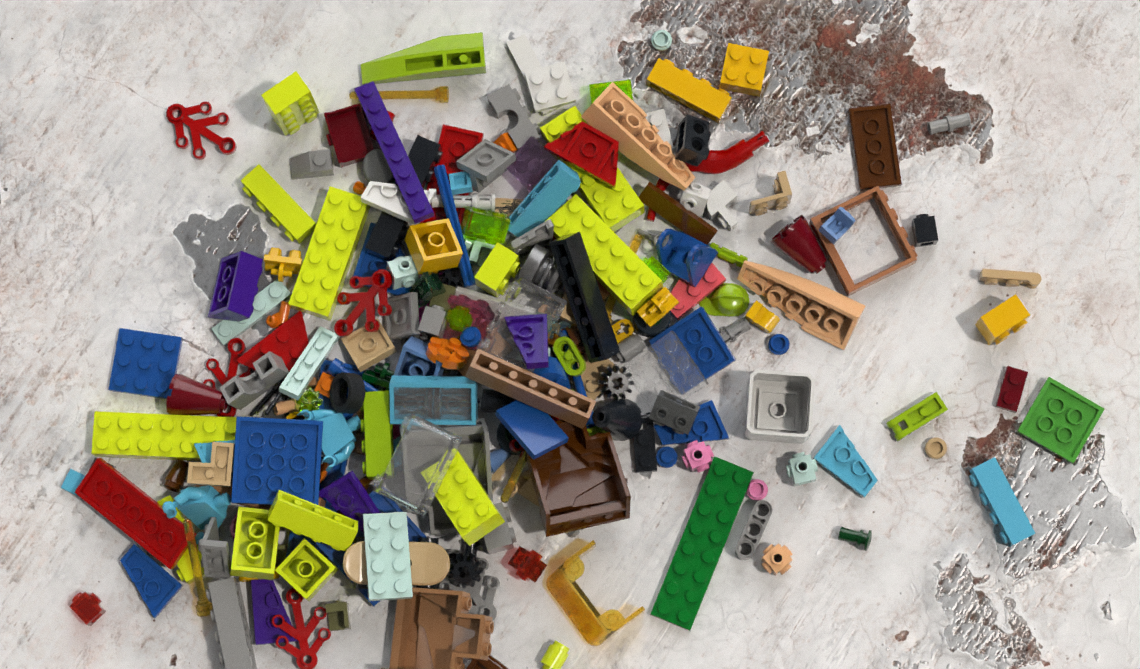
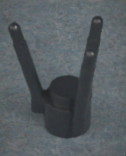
M284 379L277 383L268 395L250 413L251 417L274 394H276V397L269 405L265 415H269L280 398L283 400L291 399V397L279 392V387Z

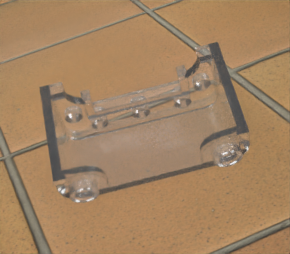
M411 413L410 416L404 418L401 424V428H404V434L385 472L381 475H376L372 486H374V492L424 516L459 448L462 437Z

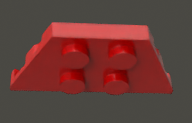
M582 121L574 126L572 130L561 134L558 139L545 144L544 149L615 188L619 141Z
M297 312L240 356L236 362L255 371L253 363L270 351L282 358L290 372L309 344L302 312Z

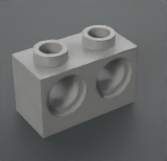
M432 305V307L425 306L418 331L425 339L430 340L432 337L445 339L451 319L443 307L438 305Z

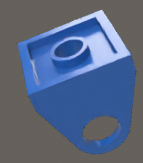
M673 229L664 230L656 243L661 269L694 287L697 286L718 254L716 249ZM669 235L667 244L662 248L665 237Z

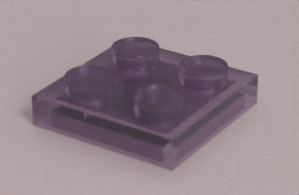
M531 136L515 154L516 161L506 169L531 192L558 159L552 153L545 150L544 145L536 137Z

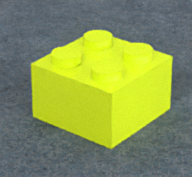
M497 242L474 277L476 286L493 297L498 298L500 294L503 296L510 286L508 282L511 277L515 278L521 270V267H519V255Z
M304 538L275 571L306 600L310 601L333 577L338 569Z

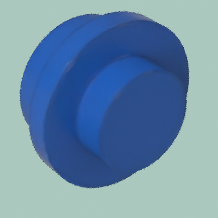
M467 327L462 331L460 340L466 347H476L481 341V332L476 327Z
M782 334L773 335L768 342L769 350L775 355L785 354L790 346L788 338Z
M662 447L657 452L656 460L661 467L670 468L677 462V453L671 447Z

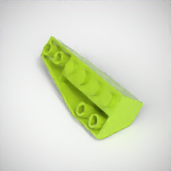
M483 32L441 36L362 63V84L364 85L372 81L375 84L486 73Z

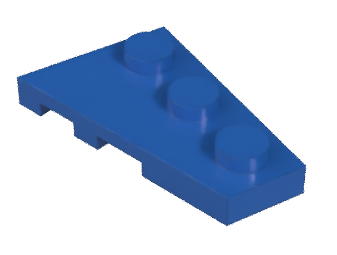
M710 400L699 405L701 407L689 434H678L672 430L673 428L666 425H654L662 446L687 444L696 440L698 442L728 440L729 436L713 401Z
M134 544L120 561L150 609L151 614L156 619L183 585Z

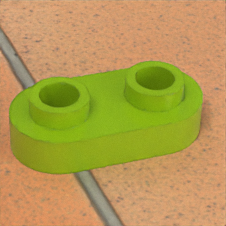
M568 337L558 338L554 342L553 350L565 372L573 377L582 375L586 370V362L576 344ZM564 345L569 346V349L566 352H563ZM574 363L579 364V367L576 370H573Z

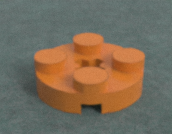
M432 337L426 350V355L430 361L436 363L437 360L442 363L441 367L447 369H461L469 358V352L461 345V340L457 338H450L449 340Z

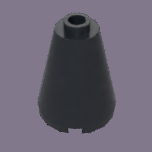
M621 398L596 408L592 415L594 424L605 433L610 432L612 438L618 441L634 438L640 432L643 425L640 407L629 399Z

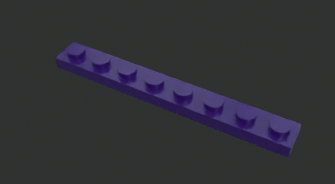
M374 81L354 88L414 223L416 224L434 217L432 207Z

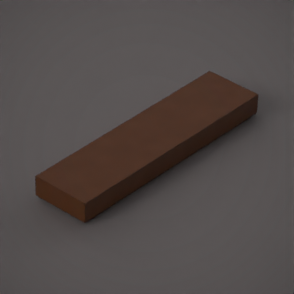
M650 181L639 195V199L643 204L687 235L708 245L718 231L692 211L685 209L682 204Z

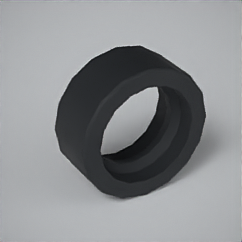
M341 372L334 377L331 383V405L339 413L354 414L358 412L365 399L363 379L355 373Z

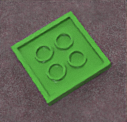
M1048 377L1018 428L1017 433L1073 464L1102 415L1104 408Z

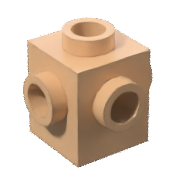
M778 543L774 547L771 544L763 551L764 556L761 559L763 561L761 565L769 574L773 573L776 576L780 572L783 575L792 567L790 563L793 559L790 556L793 554L785 545L781 547ZM780 555L782 560L775 562L774 556Z

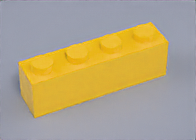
M658 58L646 81V85L717 123H720L732 100V97L729 96L730 94L726 90L721 88L717 90L711 86L712 84L702 78L699 80L693 77V73L690 71L676 68L675 64L668 59L661 60Z

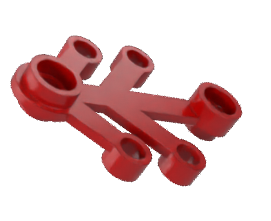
M202 102L200 105L186 108L181 104H172L166 111V117L169 122L175 125L176 145L178 148L186 149L189 146V140L184 135V123L190 127L194 146L193 155L197 160H203L206 157V151L202 147L200 134L217 144L225 155H231L236 151L237 146L232 138H222L206 128L207 126L217 124L220 126L228 125L230 119L226 113L221 112L217 116L193 120L189 117L190 115L198 113L203 115L211 114V104L209 102ZM205 105L209 106L208 111H202ZM175 112H180L179 117L175 118L173 116ZM225 116L226 121L220 122V117ZM180 140H186L184 145H179ZM227 144L232 145L230 150H225ZM202 150L203 154L202 156H196V152Z
M380 269L372 277L353 276L350 279V286L355 289H361L364 285L372 286L367 292H341L338 294L337 300L342 305H348L356 301L360 302L346 320L340 319L335 323L334 330L337 335H350L353 331V324L365 309V329L368 332H377L379 330V322L375 320L374 297L379 293L380 305L377 308L378 314L389 316L392 312V307L388 304L387 289L392 284V275L389 271ZM356 279L359 280V284L357 286L355 285ZM344 295H346V301H345V302L343 301V296H344ZM384 306H385L386 309H387V310H386V313H383V307H384ZM372 322L374 323L373 329L370 328ZM345 325H347V331H346V332H345V330H344V326H345Z
M233 338L229 341L228 350L231 353L227 377L216 359L211 358L207 361V369L214 373L222 385L237 376L239 364L236 360L245 352V343L240 338ZM236 344L241 345V349L239 351H234V346ZM211 362L217 363L214 369L209 367ZM248 368V370L239 377H247L251 375L252 369ZM206 379L203 382L205 385L208 382H212V388L216 389V383L212 379ZM228 405L230 407L228 413L222 412L217 415L218 417H234L237 408Z
M292 588L286 593L285 600L288 605L292 606L296 628L285 622L282 615H275L271 619V625L299 641L300 650L291 645L286 636H279L275 641V645L278 649H283L294 656L296 664L300 669H313L318 662L316 653L324 641L330 638L331 632L327 628H321L317 632V639L310 648L307 639L320 620L326 617V609L317 607L305 627L300 604L303 596L296 589ZM297 593L298 600H293L291 594ZM322 610L323 617H318L316 611ZM280 618L282 621L281 625H276L274 619ZM321 631L327 632V638L320 636ZM284 639L286 642L285 646H280L278 640ZM304 656L310 657L311 662L309 664L304 662Z

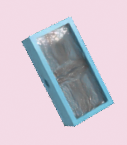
M392 375L389 383L390 424L476 425L478 418L477 382L465 376Z

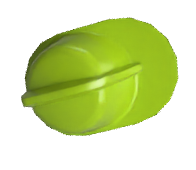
M723 283L703 299L699 305L709 315L739 316L748 308L749 295L740 285Z

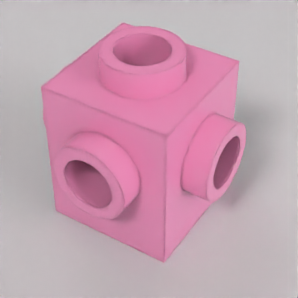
M698 440L687 444V448L683 452L684 456H681L685 467H690L691 472L697 470L698 473L710 468L711 458L714 457L711 447L709 445L705 446L704 441L698 443ZM695 452H701L702 457L700 459L695 458Z

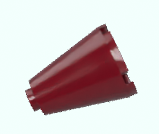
M800 215L793 220L794 224H787L770 242L809 273L815 272L817 274L826 267L824 263L827 259L806 218Z
M175 374L169 386V389H172L171 396H167L166 400L168 414H221L223 410L227 409L228 403L221 391L183 374Z

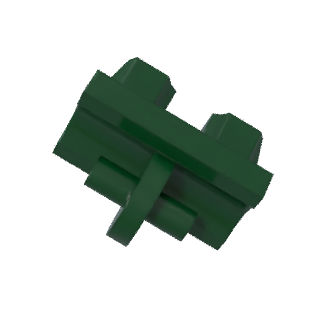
M386 362L383 367L376 365L374 371L367 369L366 373H363L362 379L375 388L379 385L384 387L383 391H388L391 377L395 372L389 370L390 363Z

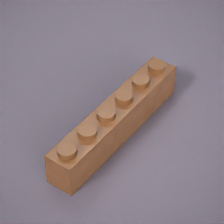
M477 349L465 376L582 429L589 420L596 403L591 398L480 349Z

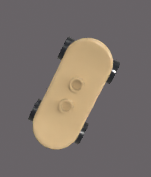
M355 537L353 540L355 544L351 545L344 554L343 569L346 576L353 581L352 589H368L364 537ZM417 538V542H409L412 585H416V588L438 589V583L447 576L450 570V557L447 551L439 545V538Z

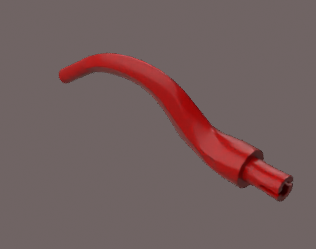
M761 131L745 142L742 139L725 150H709L707 159L703 160L698 166L684 163L691 172L723 173L754 156L753 152L768 143L769 139ZM660 178L656 184L662 191H665L670 183ZM649 208L646 220L654 222L656 212Z

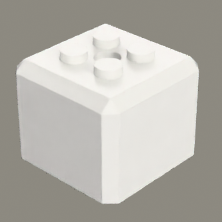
M755 370L751 373L748 380L745 435L749 440L803 444L808 440L812 432L815 379L809 373ZM781 405L784 408V414L781 416L774 415L772 412L773 406Z

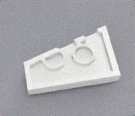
M369 182L361 196V202L416 225L396 184ZM429 188V190H424L430 204L437 194V189Z

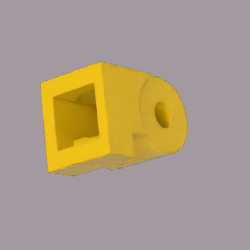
M757 300L745 315L748 322L771 334L780 321L778 316L766 309Z

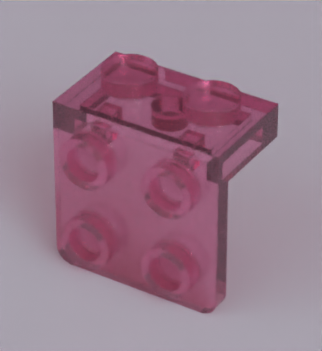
M450 294L447 302L454 312L442 338L449 340L450 338H457L460 340V335L464 329L476 327L481 332L480 343L475 347L461 345L466 349L474 351L481 349L495 313L490 308L489 303L484 300L478 299L475 301L465 295L455 296Z

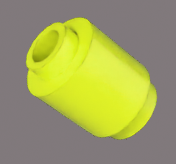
M555 640L553 644L549 645L540 661L543 663L542 668L561 669L569 656L567 654L569 648Z

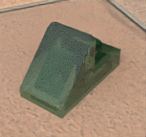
M427 271L420 276L409 289V292L418 293V308H421L433 297L445 293L446 290L438 275Z

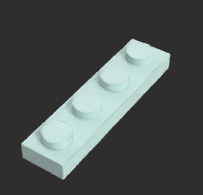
M277 278L256 294L253 301L254 310L250 318L240 322L222 320L212 328V331L222 344L226 346L231 339L237 338L278 307L281 301L291 297V294Z
M320 326L280 385L279 392L299 400L338 341L339 335Z

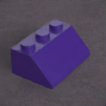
M243 251L221 259L208 313L209 318L238 322L250 318L254 310V297L258 292V279L263 271V259Z

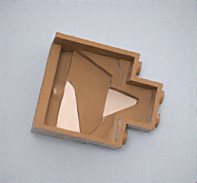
M412 587L413 598L397 599L389 669H465L463 659L488 661V656H490L492 650L490 636L494 630V622L490 616L468 614L472 606L470 593Z

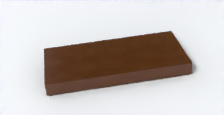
M891 104L849 108L859 190H870L876 186H879V188L901 186Z

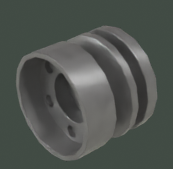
M536 244L521 269L517 284L530 289L536 282L538 283L536 294L540 295L544 287H546L544 298L549 300L552 294L560 287L562 280L554 257L551 261L547 260L549 250Z

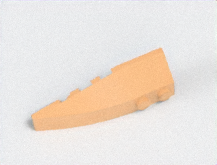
M612 82L581 117L590 126L619 141V151L627 158L660 179L685 190L696 177L683 161L675 159L671 145L668 141L664 142L657 134L659 130L655 125H650L645 118L647 114Z
M744 261L737 278L757 295H762L768 299V303L774 308L777 306L785 312L787 318L790 320L794 319L802 325L801 328L804 331L842 350L846 348L865 308V305L823 285L762 264Z

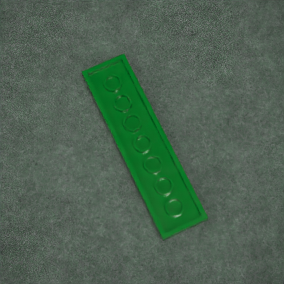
M714 456L650 615L686 630H691L754 472Z

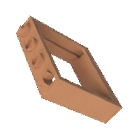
M879 186L811 218L809 222L847 296L875 284L915 264L917 261L916 257L918 255L915 252V247L909 245L906 239L908 234L905 228L899 226L897 222L898 215L894 208L890 209L887 203L889 201L888 196L883 190H880ZM874 199L906 260L854 284L834 244L819 231V228L834 215L839 207L849 211Z

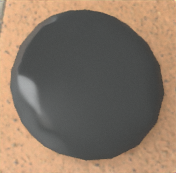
M380 148L371 150L364 157L362 171L368 182L374 181L391 184L395 180Z

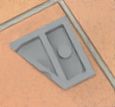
M551 219L511 241V251L520 257L530 253L536 244L544 248L550 246L549 243L553 241L554 231Z

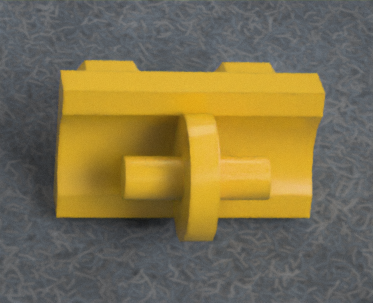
M271 247L268 255H264L265 271H271V275H278L279 282H283L285 276L299 275L302 266L301 251L291 250L289 257H283L281 249Z
M664 287L637 310L636 313L651 328L678 305L679 301Z

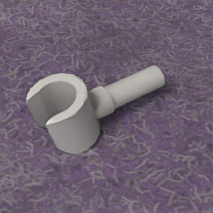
M641 229L637 230L638 234L651 240L652 244L656 247V238L660 234L655 236Z

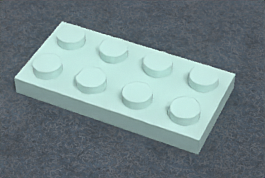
M407 513L363 514L369 601L413 598Z

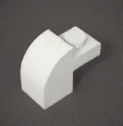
M725 180L711 190L706 204V211L710 220L718 216L717 220L724 229L727 227L732 231L737 227L738 221L727 208L737 200L738 195Z

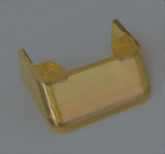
M593 540L549 575L546 586L586 642L591 646H600L642 615L645 609L642 606L626 619L619 611L614 609L608 610L602 615L599 614L576 583V580L583 575L585 570L581 558L596 547V543Z

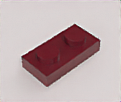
M1010 366L1006 367L995 407L1013 413L1017 412L1028 375L1027 371Z

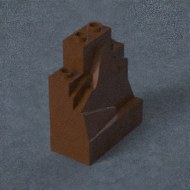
M564 420L555 421L569 437L568 442L534 460L527 453V464L540 506V518L546 537L629 519L631 495L611 433H596L593 436H589L586 425L582 429Z

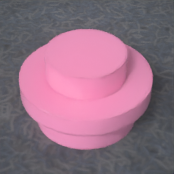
M755 479L750 482L746 492L750 499L760 501L766 497L768 487L764 481Z

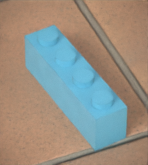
M558 160L506 219L508 231L520 237L544 223L558 208L566 203L571 193H575L581 183L578 173Z
M994 457L970 470L971 475H969L970 481L974 487L978 486L981 492L979 497L984 506L988 505L991 511L989 516L994 525L998 524L1001 530L999 535L1004 544L1008 543L1009 547L1033 536L1035 531L996 458Z

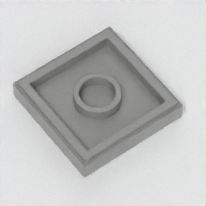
M410 292L388 298V304L392 307V312L389 316L384 317L385 331L390 340L395 341L419 335L418 293Z

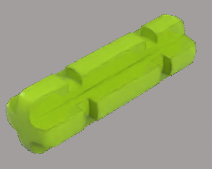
M711 243L709 245L717 250L719 259L731 264L736 263V266L742 268L744 261H748L746 256L741 254L739 256L736 252L725 247L720 248L718 244Z

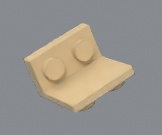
M786 171L777 173L773 185L775 195L750 202V214L755 213L756 216L767 213V210L772 208L781 210L788 207L787 204L791 202L792 191Z

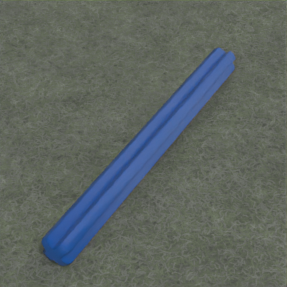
M438 165L434 167V172L446 218H449L463 252L459 262L464 286L470 287L475 285V279L445 166Z

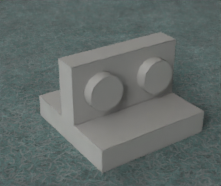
M484 139L456 162L459 169L470 174L472 188L479 193L506 172L507 167L516 161L515 153Z

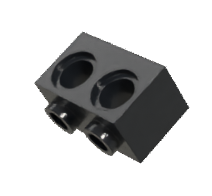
M688 114L678 125L675 159L694 166H698L703 160L707 159L709 155L708 141L711 136L709 131L710 122Z

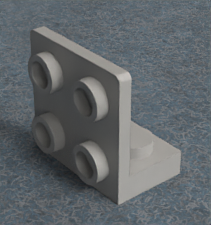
M211 517L209 524L205 525L203 539L199 540L198 550L202 553L201 567H204L205 577L231 578L228 542L220 541L216 517Z

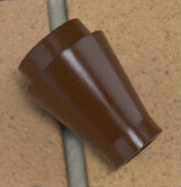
M177 459L172 469L163 481L165 483L163 486L173 492H179L180 489H183L189 464Z

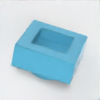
M463 171L449 174L452 195L473 192L469 173Z

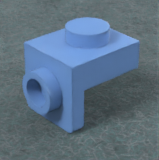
M839 207L834 215L819 228V231L832 244H835L848 232L856 220L843 207Z

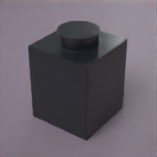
M928 214L917 215L911 223L915 247L936 245L938 234L935 216H929Z

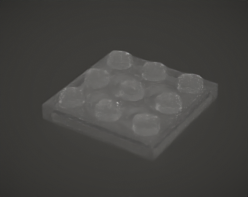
M670 331L623 365L627 368L626 373H632L629 379L634 381V387L650 411H652L661 390L686 400L709 384L674 331Z

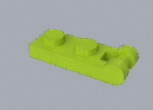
M935 392L887 422L886 425L889 429L893 430L895 433L894 437L898 442L946 412L948 408L938 393ZM902 421L907 425V428L904 430L899 425Z

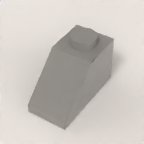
M330 149L308 151L291 158L292 179L334 175L333 158Z

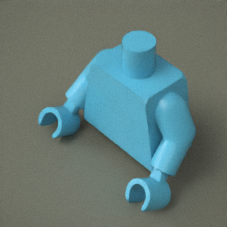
M302 410L297 414V416L303 415L305 420L323 421L322 450L325 457L321 464L327 462L330 465L326 469L327 472L331 471L334 465H338L349 458L357 441L353 431L361 427V420L358 415L346 421L344 415L335 410Z
M189 486L181 490L173 502H165L162 509L168 518H173L177 514V507L200 530L205 529V525L209 524L211 517H216L219 528L227 516L226 511L228 505L231 504V497L228 493L220 494L212 486ZM204 532L197 533L195 537L196 544L199 543L200 539H203Z

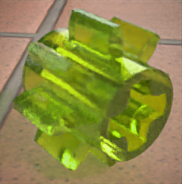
M455 306L453 310L449 309L446 316L449 327L460 332L464 331L466 327H471L474 318L471 317L470 310L463 306Z
M309 387V390L303 392L299 400H296L297 404H301L299 411L319 410L318 405L323 404V399L319 398L320 391L315 392Z

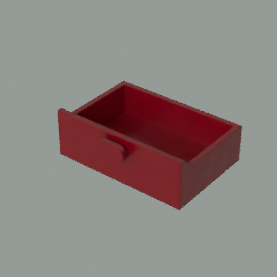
M360 103L324 113L329 129V134H326L329 146H334L341 168L363 161L364 157L371 150H374Z

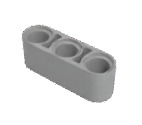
M760 500L756 502L735 548V554L741 560H749L754 555L772 514V506L768 501ZM765 506L768 509V514L766 516L758 515L757 507ZM756 525L759 528V534L756 536L750 535L748 527ZM746 544L751 548V553L749 555H742L739 547Z

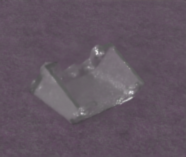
M521 278L507 285L504 291L506 297L503 302L500 301L495 310L497 315L494 321L491 320L486 328L488 334L485 340L481 339L477 349L533 373L534 369L526 368L507 328L504 317L547 314L549 332L552 323L559 320L567 301Z

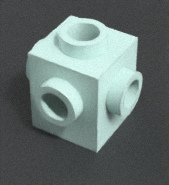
M411 255L406 257L400 256L387 262L386 270L392 275L391 286L393 290L402 287L408 288L417 283L418 272Z
M804 452L793 454L792 458L788 461L789 465H786L788 478L792 477L794 486L815 482V472L818 471L816 460L811 459V455H805ZM799 466H803L805 470H800Z

